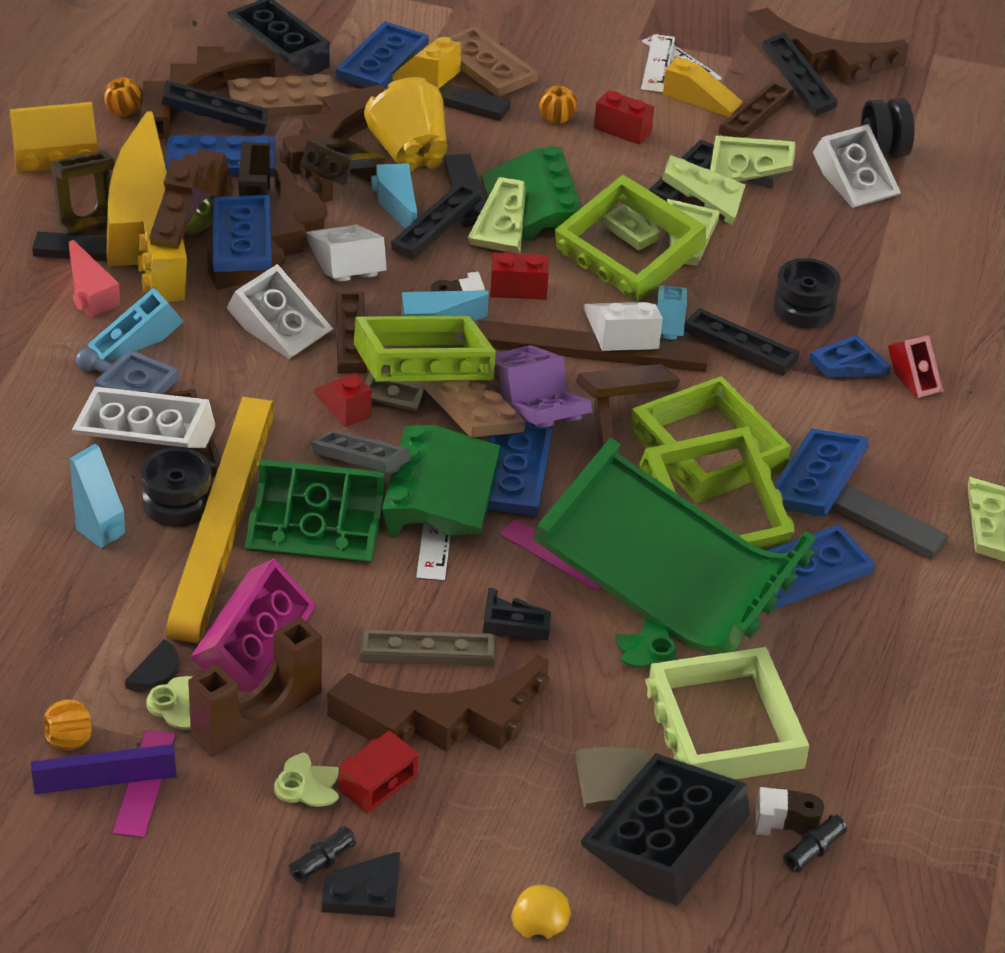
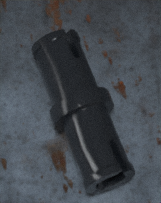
M831 814L815 830L809 829L803 835L802 841L783 855L786 866L791 871L799 873L816 856L822 857L828 851V846L847 832L848 828L845 821L836 814L834 816V814Z
M341 826L324 841L318 840L310 846V851L290 863L289 868L291 869L289 872L295 881L302 884L322 868H330L334 865L335 859L356 845L354 833L348 827Z

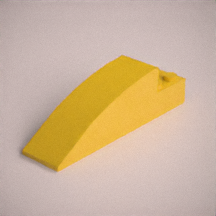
M147 111L121 148L113 169L108 197L107 264L108 267L138 265V271L144 272L142 274L143 292H149L152 288H155L167 302L185 301L187 255L183 238L179 249L153 245L149 240L165 191L163 182L167 171L153 112Z

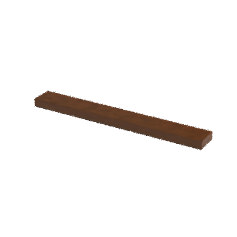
M478 320V328L493 348L511 350L532 345L560 356L640 365L662 364L667 368L706 372L709 345L660 340L659 349L602 351L593 332Z

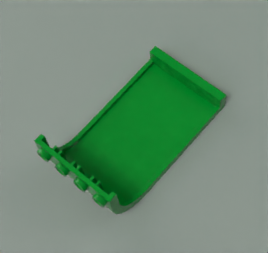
M610 437L539 522L533 540L644 618L664 627L670 636L698 651L713 655L735 651L745 637L751 639L762 624L758 620L763 613L769 615L780 600L776 597L780 590L783 589L787 592L798 576L794 573L799 566L804 569L815 554L811 547L816 537L805 530L795 549H791L788 553H773L760 549L742 539L618 454L621 444Z

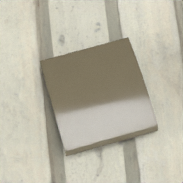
M383 365L381 373H389V365ZM369 372L365 382L372 389V402L414 412L420 410L429 394L418 381L376 382Z
M594 747L577 750L575 758L584 808L605 812L650 760L649 751L628 747Z

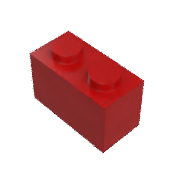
M608 90L596 101L594 128L640 145L652 133L655 106L627 97L617 91Z
M507 252L492 253L490 297L547 300L549 256L511 254Z
M389 730L378 739L371 740L363 750L353 757L346 758L338 767V790L363 811L369 813L418 777L419 753Z

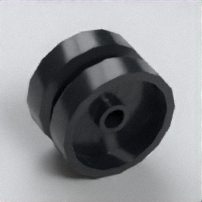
M904 98L891 99L887 104L883 100H869L865 102L862 109L861 126L869 124L883 156L886 157L888 153L892 157L909 155L913 148L915 126L912 108L908 100Z
M797 258L786 262L781 266L778 273L777 290L773 304L775 313L783 321L798 327L816 328L826 325L833 319L836 311L837 296L841 283L839 273L831 265L821 260Z
M172 447L154 452L145 459L141 467L144 511L149 518L160 524L174 527L190 525L200 521L211 491L210 463L204 455L193 449Z

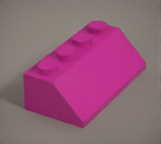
M271 559L248 571L191 655V658L203 671L218 664L238 683L239 690L251 693L262 683L271 669L273 663V632L299 617L306 621L316 604L275 559Z

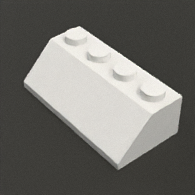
M94 387L72 428V432L77 435L177 447L206 448L216 424L208 399Z

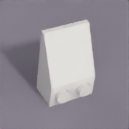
M869 124L824 136L813 151L824 177L852 208L898 196L901 193Z
M356 224L306 232V240L324 274L334 278V281L351 280V276L361 274V277H375L379 271L387 270L384 237Z
M278 264L236 290L226 307L246 331L289 360L333 330L330 324Z
M647 302L584 304L583 309L602 351L659 349L663 318L656 304Z

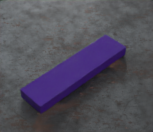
M173 744L31 762L35 794L177 777Z

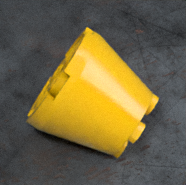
M409 77L393 81L388 84L389 88L377 97L371 96L365 106V120L370 131L397 164H409L410 172L419 167L427 166L429 169L438 167L442 163L441 158L447 150L444 103L438 86L435 87L427 83L426 78Z

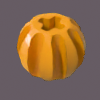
M121 77L113 80L106 86L104 102L111 113L125 117L134 114L142 106L143 91L135 80Z
M552 86L541 95L539 110L543 118L548 120L549 123L564 124L570 121L576 114L577 98L573 91L567 87Z
M63 699L47 708L44 715V731L51 747L62 751H73L83 747L89 741L92 732L91 718L88 709L83 703L77 700Z

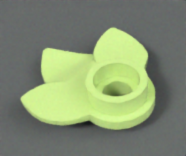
M194 676L176 677L171 679L167 685L154 687L146 699L148 711L155 716L164 717L167 724L174 728L190 730L188 680Z
M307 753L297 754L285 762L284 771L280 773L274 783V792L280 800L294 803L301 801L312 807L328 806L339 798L337 792L332 789L338 780V767L311 766V760Z

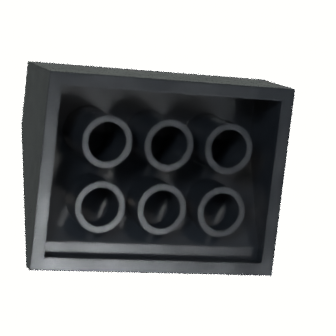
M655 753L582 838L581 846L645 894L678 906L750 816L747 784Z

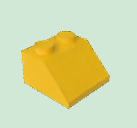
M448 37L437 38L392 75V80L421 77L426 78L427 83L435 87H442L461 71V42L451 41V38Z

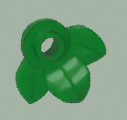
M649 619L644 621L641 634H616L617 645L624 653L620 661L629 666L646 667L652 663L677 659L678 651L673 640L669 638V632Z

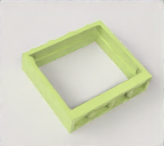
M767 647L651 664L650 676L645 679L648 687L647 696L648 698H653L656 720L658 723L663 724L665 743L667 748H672L675 760L735 780L805 769L809 743ZM752 676L780 742L697 755L671 688Z

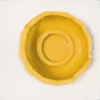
M533 885L525 889L517 898L511 913L513 926L527 939L534 935H544L549 940L554 935L565 930L571 917L568 899L557 888L547 885Z

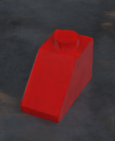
M929 335L887 345L895 375L915 398L943 391Z
M357 373L314 389L317 397L345 427L371 417L372 389Z

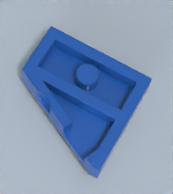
M858 335L812 351L809 360L826 377L888 376L891 370V365Z

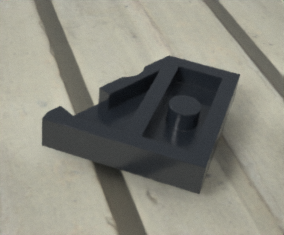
M488 588L483 633L495 634L498 637L514 636L531 641H548L551 621L550 611L538 606H532L516 597L510 603L498 598V590Z
M393 852L326 873L321 912L395 917L400 852Z

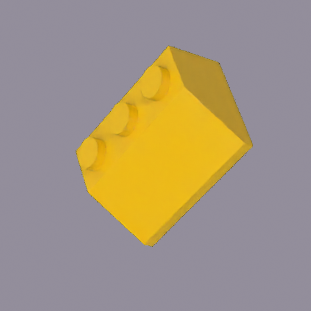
M92 102L10 109L17 173L52 170L51 161L98 152Z

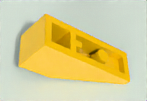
M676 57L665 69L663 95L727 117H730L743 106L741 99L699 64L690 62L686 58Z

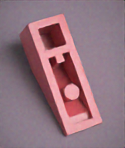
M74 240L69 241L70 265L74 287L73 301L79 310L82 309L90 318L120 307L119 283Z

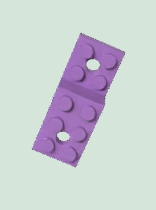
M532 345L496 353L494 375L499 376L501 396L526 423H533L539 428L554 425L555 420L576 421L582 419V414L592 412L591 400L568 392L563 356Z

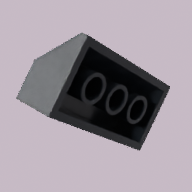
M258 0L228 12L229 18L285 61L308 76L330 68V41L275 0Z

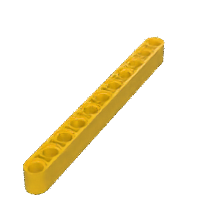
M242 397L168 616L166 637L168 640L199 644L204 637L256 475L259 459H261L274 415L273 400Z

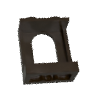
M345 138L307 140L300 166L346 186L349 173L371 182V176H376V165L385 164L386 157Z
M242 142L238 180L239 196L267 195V190H270V143Z
M105 151L51 161L59 226L69 234H83L87 229L92 228L107 229L108 197L111 182L109 170L114 169V158ZM93 174L96 206L88 215H76L71 207L68 179Z

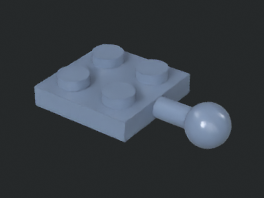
M91 348L80 350L75 359L76 365L80 370L85 372L97 370L103 373L94 382L95 387L164 394L179 379L178 369L132 350H128L114 364L100 359L98 353Z

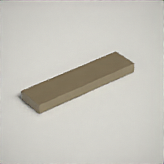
M362 630L361 662L494 666L495 634Z

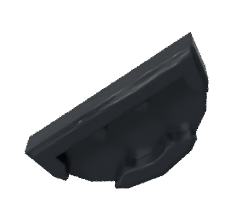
M164 639L127 677L125 689L142 692V688L167 685L171 679L175 678L178 673V653L174 645Z

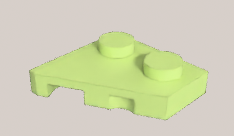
M622 205L602 217L601 225L638 251L659 241L660 231L657 225L626 205Z

